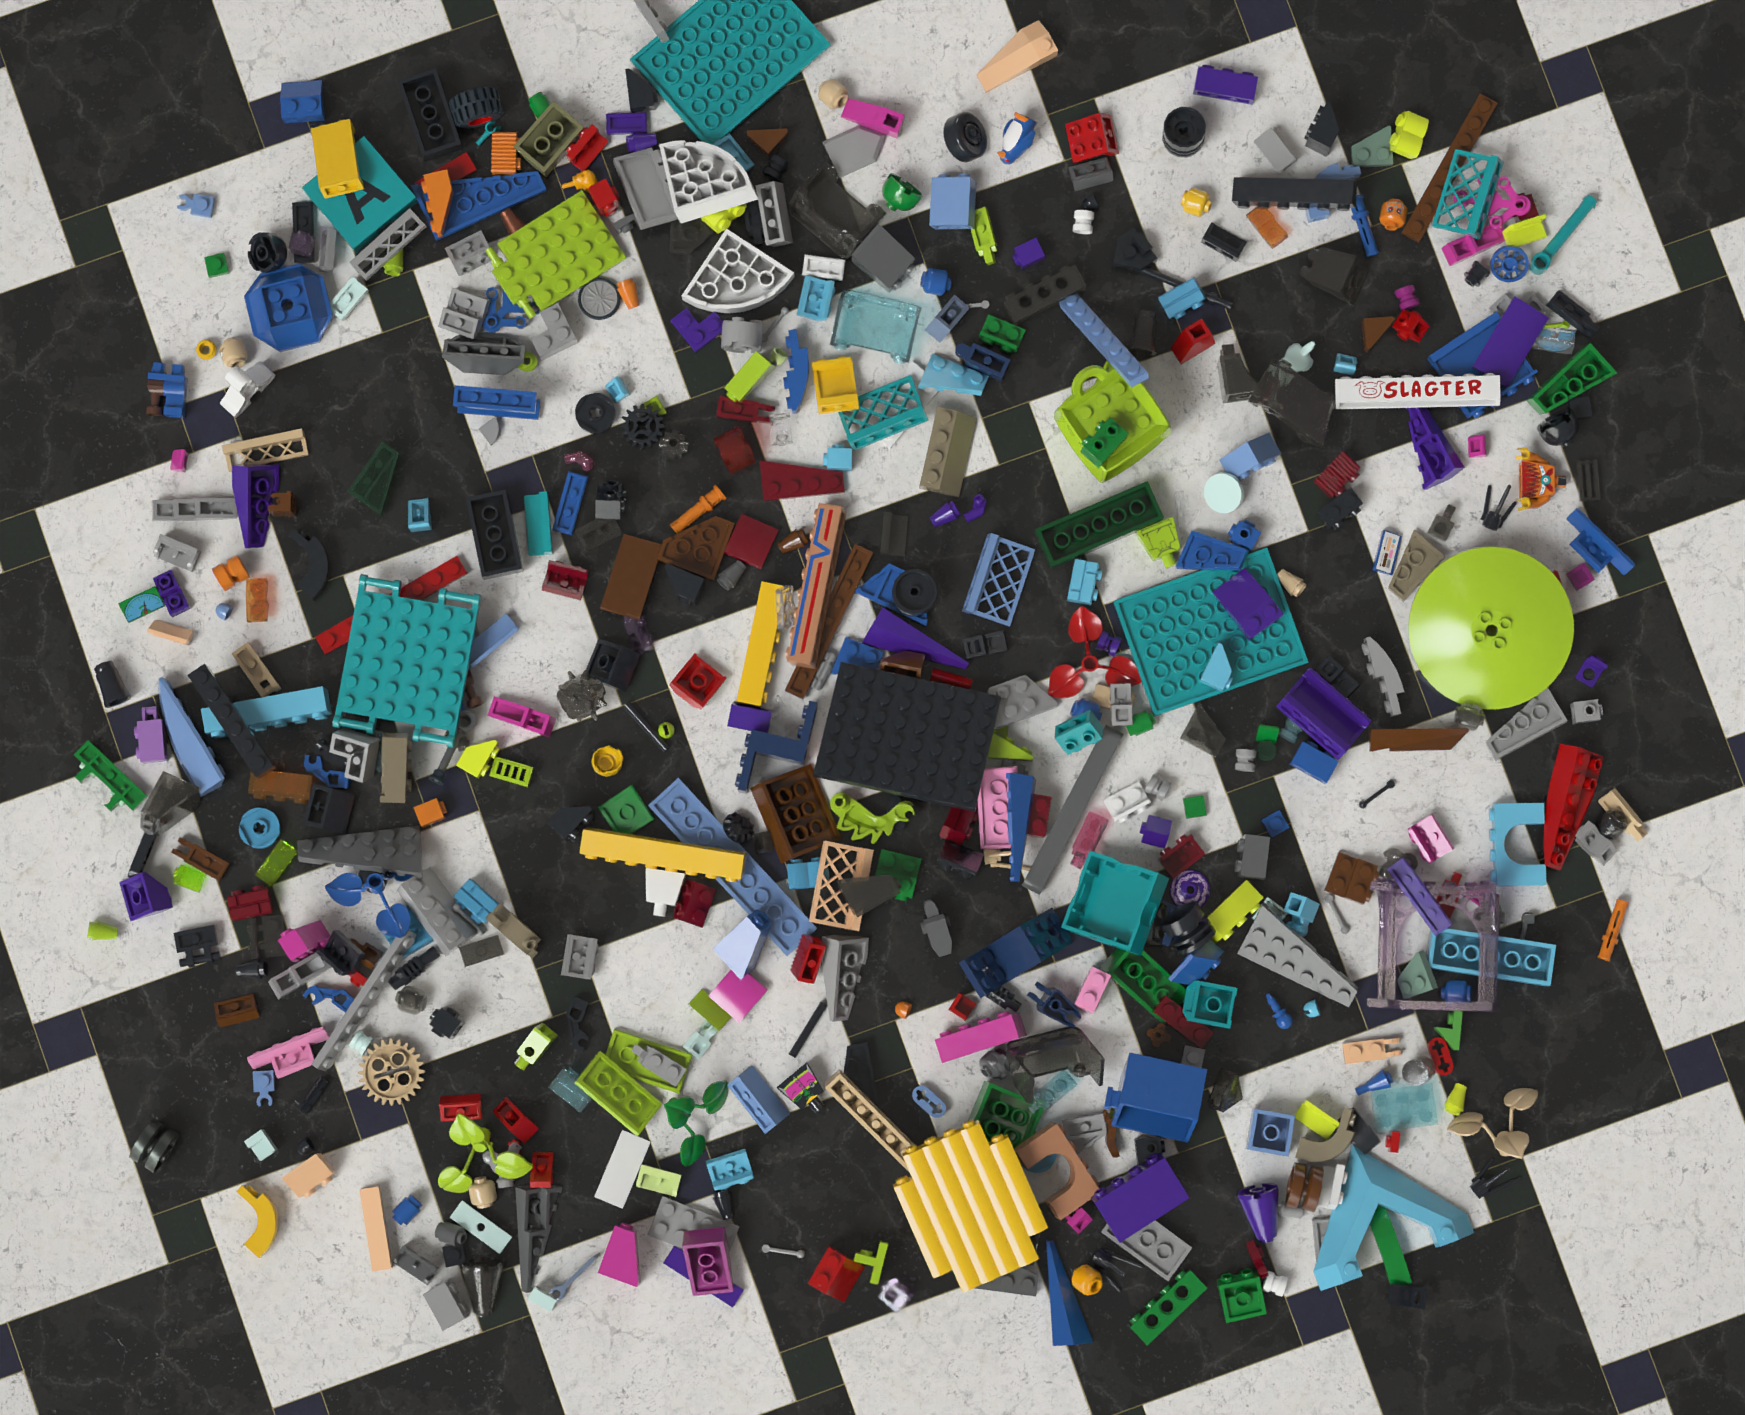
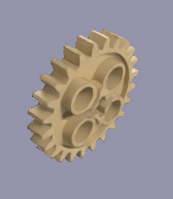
M393 1039L389 1040V1044H386L385 1040H381L380 1047L374 1043L375 1050L373 1051L368 1048L367 1051L370 1055H362L365 1063H359V1066L364 1068L363 1071L358 1072V1074L364 1076L359 1082L366 1083L362 1090L369 1089L370 1091L367 1096L375 1095V1102L382 1098V1105H385L387 1100H389L391 1106L394 1105L395 1100L401 1105L402 1098L410 1101L409 1094L416 1096L417 1094L414 1089L422 1088L418 1081L425 1080L420 1077V1074L426 1072L420 1069V1066L425 1063L418 1062L421 1054L414 1055L413 1053L416 1048L414 1047L409 1050L408 1042L401 1046L402 1042L400 1039L396 1044H394ZM398 1053L404 1057V1062L401 1065L394 1063V1056ZM378 1059L384 1062V1068L381 1071H377L374 1068V1062ZM409 1066L408 1070L394 1073L393 1078L391 1075L377 1079L374 1078V1075L390 1071L389 1067L398 1069ZM403 1073H406L410 1078L409 1083L406 1085H402L399 1081V1077ZM383 1079H387L390 1083L389 1089L386 1091L381 1090L379 1087Z

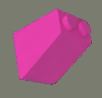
M622 1222L620 1225L614 1226L598 1273L638 1287L640 1284L637 1231L632 1230L634 1226Z

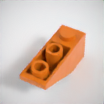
M447 169L423 175L425 181L421 182L424 194L428 193L429 200L426 201L428 213L432 212L433 220L430 221L432 232H436L438 237H443L453 197L452 184Z

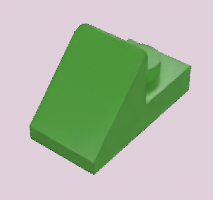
M1453 1008L1452 1012H1448L1447 1024L1450 1025V1028L1434 1027L1452 1050H1459L1463 1009Z

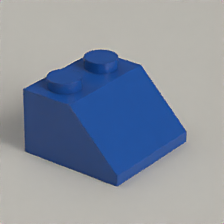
M322 80L281 84V118L284 123L325 120Z
M1209 940L1200 948L1189 953L1168 979L1171 982L1190 985L1194 980L1204 981L1210 974L1208 970L1210 968L1215 969L1222 960L1219 957L1224 951L1212 940Z

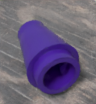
M631 133L629 136H626L629 152H637L657 145L655 133Z
M951 501L949 503L946 502L929 518L933 525L937 527L958 519L957 517L961 513L956 504Z

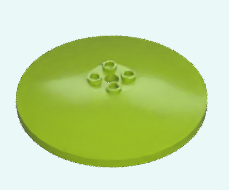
M1482 546L1471 548L1449 557L1428 574L1416 592L1411 605L1408 635L1412 654L1418 668L1437 691L1447 698L1468 707L1487 710L1503 709L1529 701L1544 691L1557 678L1571 651L1574 619L1570 601L1563 586L1552 571L1543 563L1516 549L1500 546ZM1489 625H1495L1498 629L1497 633L1493 636L1486 633V628Z

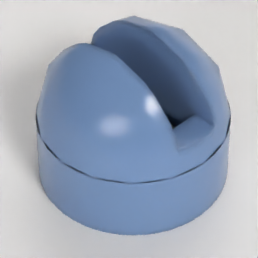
M220 603L216 607L217 616L226 621L232 613L233 606L227 603Z

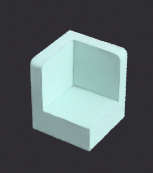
M261 1129L244 1141L260 1161L278 1150L264 1129Z

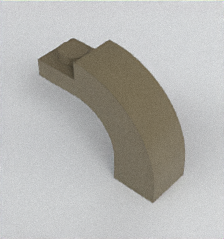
M1344 1108L1338 1130L1331 1139L1319 1142L1302 1137L1295 1158L1309 1162H1321L1342 1154L1351 1145L1357 1133L1356 1131L1349 1130L1350 1126H1354L1356 1120L1354 1109Z

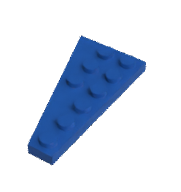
M534 171L506 176L498 175L488 178L480 177L451 181L453 197L443 237H438L436 232L432 233L436 241L546 192V187L539 172ZM411 185L431 228L430 221L433 220L432 212L428 213L426 201L429 200L428 193L424 194L422 185Z

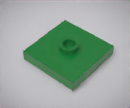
M633 784L598 807L614 832L632 834L655 819Z

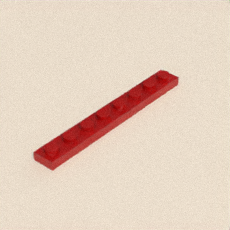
M455 556L401 587L400 597L422 601L439 591L440 588L450 585L468 573L458 556ZM353 615L315 637L325 655L348 643Z

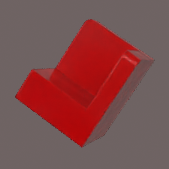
M959 992L948 1010L966 1021L976 1003Z

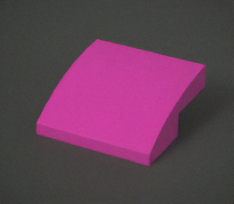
M730 970L709 994V997L740 1023L768 989L750 973L740 979Z

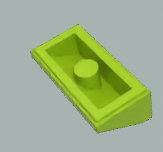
M703 989L689 1002V1005L718 1031L732 1018Z

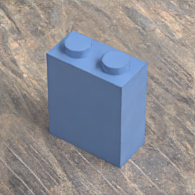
M940 174L938 177H932L929 223L935 230L974 229L976 180L970 177L969 174H958V177Z

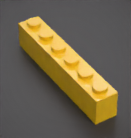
M761 582L737 703L760 708L762 703L766 704L768 692L765 691L766 683L770 684L772 672L769 671L770 663L774 664L776 652L773 651L774 644L779 643L781 634L777 629L779 623L783 624L785 612L781 610L783 604H787L789 592H786V586Z

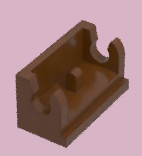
M292 491L270 495L272 498L278 497V499L276 500L277 505H268L269 513L274 517H296V496Z

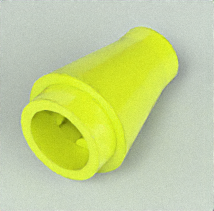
M1455 1083L1453 1090L1444 1103V1110L1457 1116L1463 1112L1466 1086Z

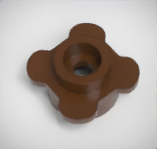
M1159 1023L1154 1029L1147 1030V1036L1153 1041L1152 1045L1154 1047H1160L1161 1043L1169 1042L1171 1039V1035L1167 1034L1165 1025Z

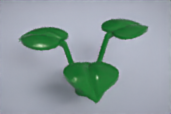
M726 1080L716 1081L706 1088L702 1099L704 1104H695L691 1097H672L664 1104L669 1125L674 1129L684 1126L691 1135V1137L683 1140L680 1148L681 1162L685 1167L697 1161L703 1154L706 1146L705 1137L701 1134L695 1136L694 1131L687 1125L688 1117L691 1116L694 1108H706L708 1114L718 1112L725 1104L728 1096V1082Z

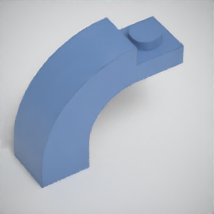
M1338 163L1323 169L1315 179L1353 180L1360 177L1361 171L1359 166L1354 167L1353 165L1344 166L1341 168L1342 170H1339ZM1309 207V210H1305L1308 223L1328 219L1330 215L1329 210L1321 211L1317 207Z

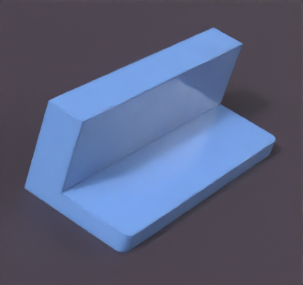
M504 614L474 639L469 664L471 668L519 630L507 614Z
M753 1066L749 1067L727 1085L765 1134L790 1115Z

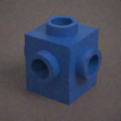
M1244 520V522L1239 521L1237 525L1233 523L1228 532L1231 536L1229 541L1232 542V545L1251 552L1261 532L1255 529L1253 523ZM1240 534H1245L1246 538H1243Z

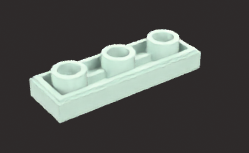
M463 1200L450 1216L452 1220L499 1254L512 1238L511 1235ZM479 1223H483L485 1225V1229L483 1231H480L478 1229Z

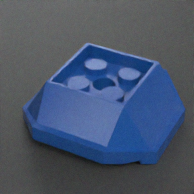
M301 264L280 268L271 273H260L244 295L254 337L279 352L320 343L323 334L333 319L324 277ZM286 302H293V307L290 310L283 309V305Z

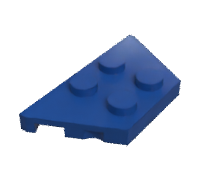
M889 563L879 573L856 589V594L924 626L927 625V613L916 617L904 615L896 608L893 602L892 588L894 581L901 573L905 572L904 570ZM913 589L911 592L913 596L918 595L917 589Z

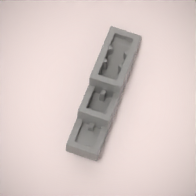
M235 498L152 500V521L237 519Z

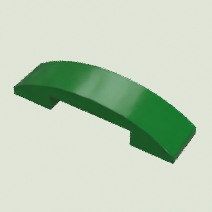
M1377 1206L1369 1227L1374 1235L1389 1283L1398 1285L1410 1284L1412 1281L1389 1215L1385 1207Z

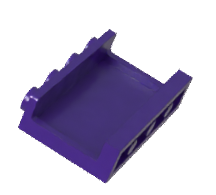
M1311 668L1301 676L1276 706L1337 760L1347 752L1353 742L1371 723V719L1364 712L1360 711L1349 699L1345 698L1334 686L1330 685L1319 673Z
M1159 1153L1149 1156L1142 1165L1132 1167L1129 1173L1123 1177L1115 1178L1106 1188L1102 1187L1096 1190L1091 1199L1116 1239L1121 1243L1189 1199V1196L1164 1156Z

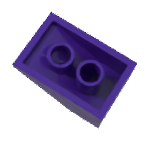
M1245 568L1212 592L1248 641L1284 615L1273 599Z

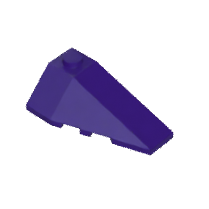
M232 465V488L245 548L264 547L269 527L268 505L274 504L272 503L273 498L270 495L278 492L279 465Z

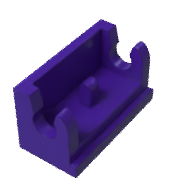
M733 702L727 726L768 733L773 710Z

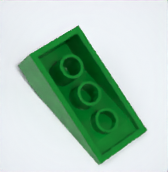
M1116 948L1100 966L1103 972L1111 975L1110 978L1162 1024H1165V1021L1152 1012L1161 998L1166 995L1179 1006L1184 1002L1186 989L1179 983L1171 982L1168 979L1171 975L1144 950L1141 956Z

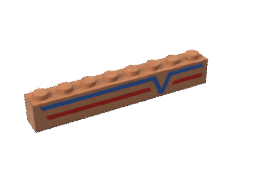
M819 503L818 509L814 511L815 524L814 529L812 528L810 531L811 544L810 548L806 551L807 564L806 568L802 570L803 584L798 590L799 603L798 607L794 610L795 623L794 627H791L790 647L786 649L787 662L793 666L816 668L847 511L842 506Z

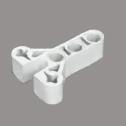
M261 361L246 371H243L238 366L233 367L225 376V380L230 384V387L220 404L232 416L238 417L251 404L250 398L257 391L262 392L274 379L275 374Z

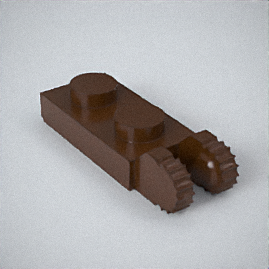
M179 837L178 842L183 846L189 847L190 851L185 855L180 850L173 848L171 853L184 859V862L203 873L221 881L230 863L202 847Z

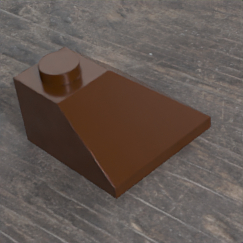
M903 651L882 658L880 670L922 679L926 654Z

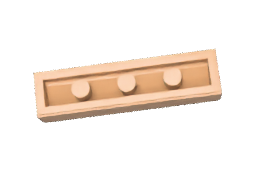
M377 1186L360 1189L372 1272L391 1269L393 1264L381 1188Z

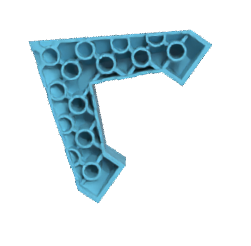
M1352 1145L1348 1163L1344 1172H1348L1346 1183L1342 1184L1340 1191L1344 1192L1342 1204H1338L1336 1209L1331 1212L1313 1272L1320 1291L1363 1276L1355 1256L1378 1205L1427 1227L1435 1247H1441L1473 1234L1474 1231L1467 1213L1368 1153L1363 1154L1358 1147Z

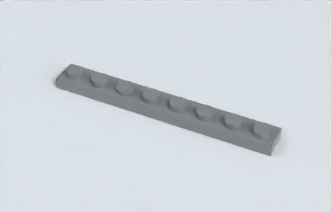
M409 929L404 937H396L311 1065L322 1071H327V1069L332 1067L335 1057L344 1049L347 1039L356 1031L357 1024L368 1013L369 1006L373 1000L379 996L380 989L384 983L389 981L392 971L401 963L406 950L413 945L414 938L417 935L415 932Z

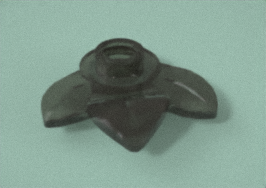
M1396 848L1388 849L1383 852L1387 862L1380 868L1379 875L1385 879H1393L1387 868L1403 857L1411 861V867L1415 871L1418 867V859L1412 853H1403ZM1394 880L1396 889H1401Z

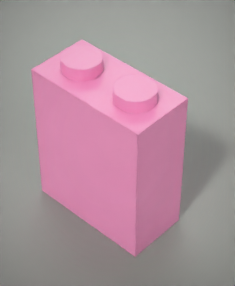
M1091 967L1073 1005L1090 1014L1094 1013L1111 975Z

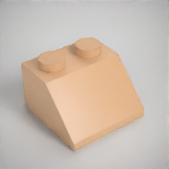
M317 1153L286 1174L282 1179L298 1198L303 1196L308 1198L316 1192L315 1187L320 1184L325 1186L332 1181L333 1178L331 1176L335 1172L322 1153Z

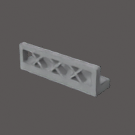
M409 208L349 263L367 281L424 230L426 225ZM415 222L419 224L414 231H407ZM402 235V241L399 244H392ZM387 249V255L384 258H377ZM372 262V268L365 274L362 270Z

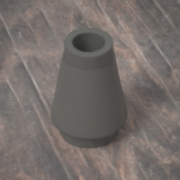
M737 560L719 574L717 582L726 590L734 588L746 566Z

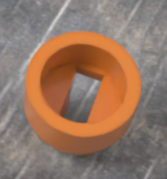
M899 1002L895 1006L896 1014L903 1019H907L912 1004Z

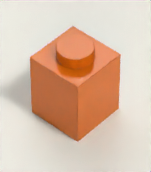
M437 798L413 807L423 828L446 819L444 815L447 813L443 801L439 802Z

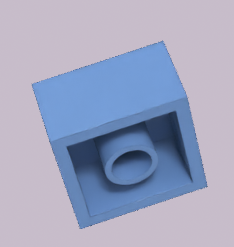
M1252 1108L1246 1149L1289 1157L1295 1116Z

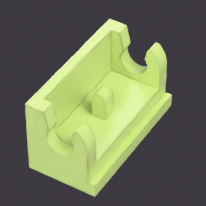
M642 1164L636 1187L676 1197L682 1175Z

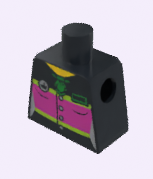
M807 1062L777 1086V1089L801 1110L809 1105L816 1114L825 1107L818 1098L824 1090Z

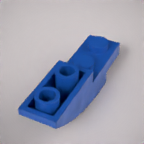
M793 329L788 330L789 336H785L787 348H791L792 356H788L789 366L794 368V370L786 371L787 377H783L784 388L789 389L790 397H786L787 408L792 409V414H797L806 392L809 360L808 349H799L797 330Z

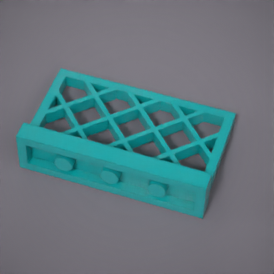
M1455 149L1432 227L1481 239L1504 162L1498 156H1486ZM1459 156L1467 157L1469 163L1459 168L1457 164ZM1481 160L1487 161L1486 168L1478 172L1474 164ZM1472 166L1476 174L1466 180L1462 172ZM1460 174L1464 182L1453 187L1451 183L1453 177ZM1479 178L1481 182L1480 187L1472 191L1469 183ZM1467 186L1470 194L1460 199L1456 191ZM1454 193L1458 201L1448 207L1445 202L1446 198ZM1473 197L1475 201L1474 207L1467 211L1463 202ZM1460 205L1464 213L1454 219L1451 210ZM1448 212L1452 220L1445 225L1439 224L1441 216ZM1464 217H1467L1469 220L1467 229L1459 228L1457 224Z
M911 375L858 396L859 409L854 410L851 417L844 415L843 411L838 412L847 435V440L853 451L929 421ZM910 383L911 387L907 394L899 391L902 385ZM887 391L892 393L889 401L880 399L883 393ZM897 395L905 397L901 406L893 404ZM870 399L874 401L870 409L861 407L865 400ZM909 399L916 401L918 404L913 409L905 408ZM878 403L886 405L882 414L874 411ZM890 407L899 410L896 416H887ZM859 410L867 413L864 421L855 419ZM871 415L880 417L879 421L874 425L868 424ZM853 422L861 425L859 431L850 433L849 429Z

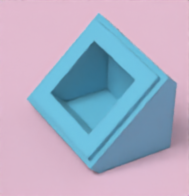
M1337 353L1333 371L1353 376L1356 370L1357 358Z
M616 376L605 385L614 403L630 395L621 377Z

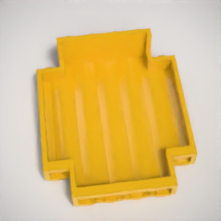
M974 1119L964 1122L962 1124L963 1127L959 1129L950 1128L944 1131L943 1136L938 1138L932 1136L924 1140V1144L918 1147L916 1144L907 1147L902 1155L911 1177L902 1176L895 1180L896 1183L893 1184L933 1278L953 1270L962 1292L971 1290L1038 1260V1255L1029 1236L1040 1233L1048 1228L1008 1134L1004 1136L1003 1134L996 1135L991 1138V1142H988L979 1120L974 1122Z

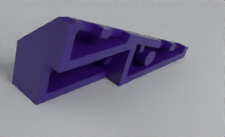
M1426 407L1405 408L1409 411L1411 421L1408 423L1414 451L1418 453L1420 462L1418 469L1419 472H1422L1424 483L1422 488L1427 490L1453 478L1465 467Z
M885 608L881 609L862 641L864 645L896 653L910 651L926 654L925 660L965 670L969 665L967 661Z

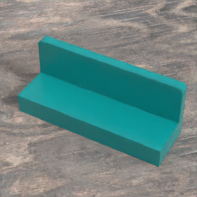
M547 491L539 492L537 495H525L528 555H552L549 494Z

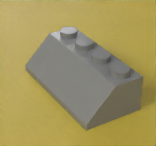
M431 867L422 871L423 879L416 878L414 875L401 884L397 891L443 954L447 956L478 933L462 915L453 911V905L456 901Z

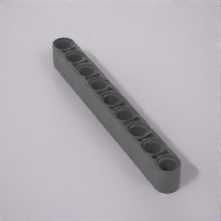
M1105 725L1102 739L1095 744L1033 862L1022 884L1023 887L1038 895L1041 894L1124 735L1123 733Z

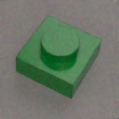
M224 253L204 257L209 278L229 274Z

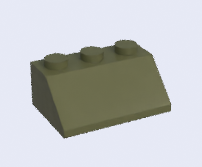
M553 101L513 147L536 170L547 177L565 157L568 147L581 138L579 135L584 126Z

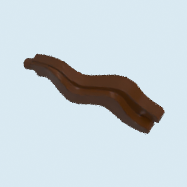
M1104 1109L1102 1113L1107 1124L1105 1143L1112 1157L1117 1158L1120 1155L1115 1143L1116 1128L1111 1126L1112 1120L1107 1110Z

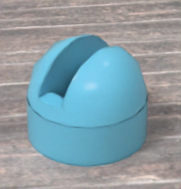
M1316 1000L1309 1001L1304 1005L1303 1009L1307 1011L1305 1013L1307 1016L1316 1017L1320 1015Z

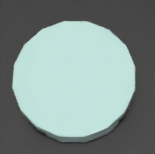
M1220 472L1211 476L1206 482L1204 497L1212 510L1219 513H1229L1242 504L1244 488L1235 475Z

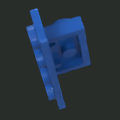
M1578 508L1566 518L1580 532L1569 545L1598 573L1609 562L1623 575L1627 574L1635 566V563Z

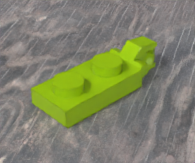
M982 207L975 210L974 229H971V233L979 256H984L985 263L991 265L996 263L994 252L997 251V243L987 207Z

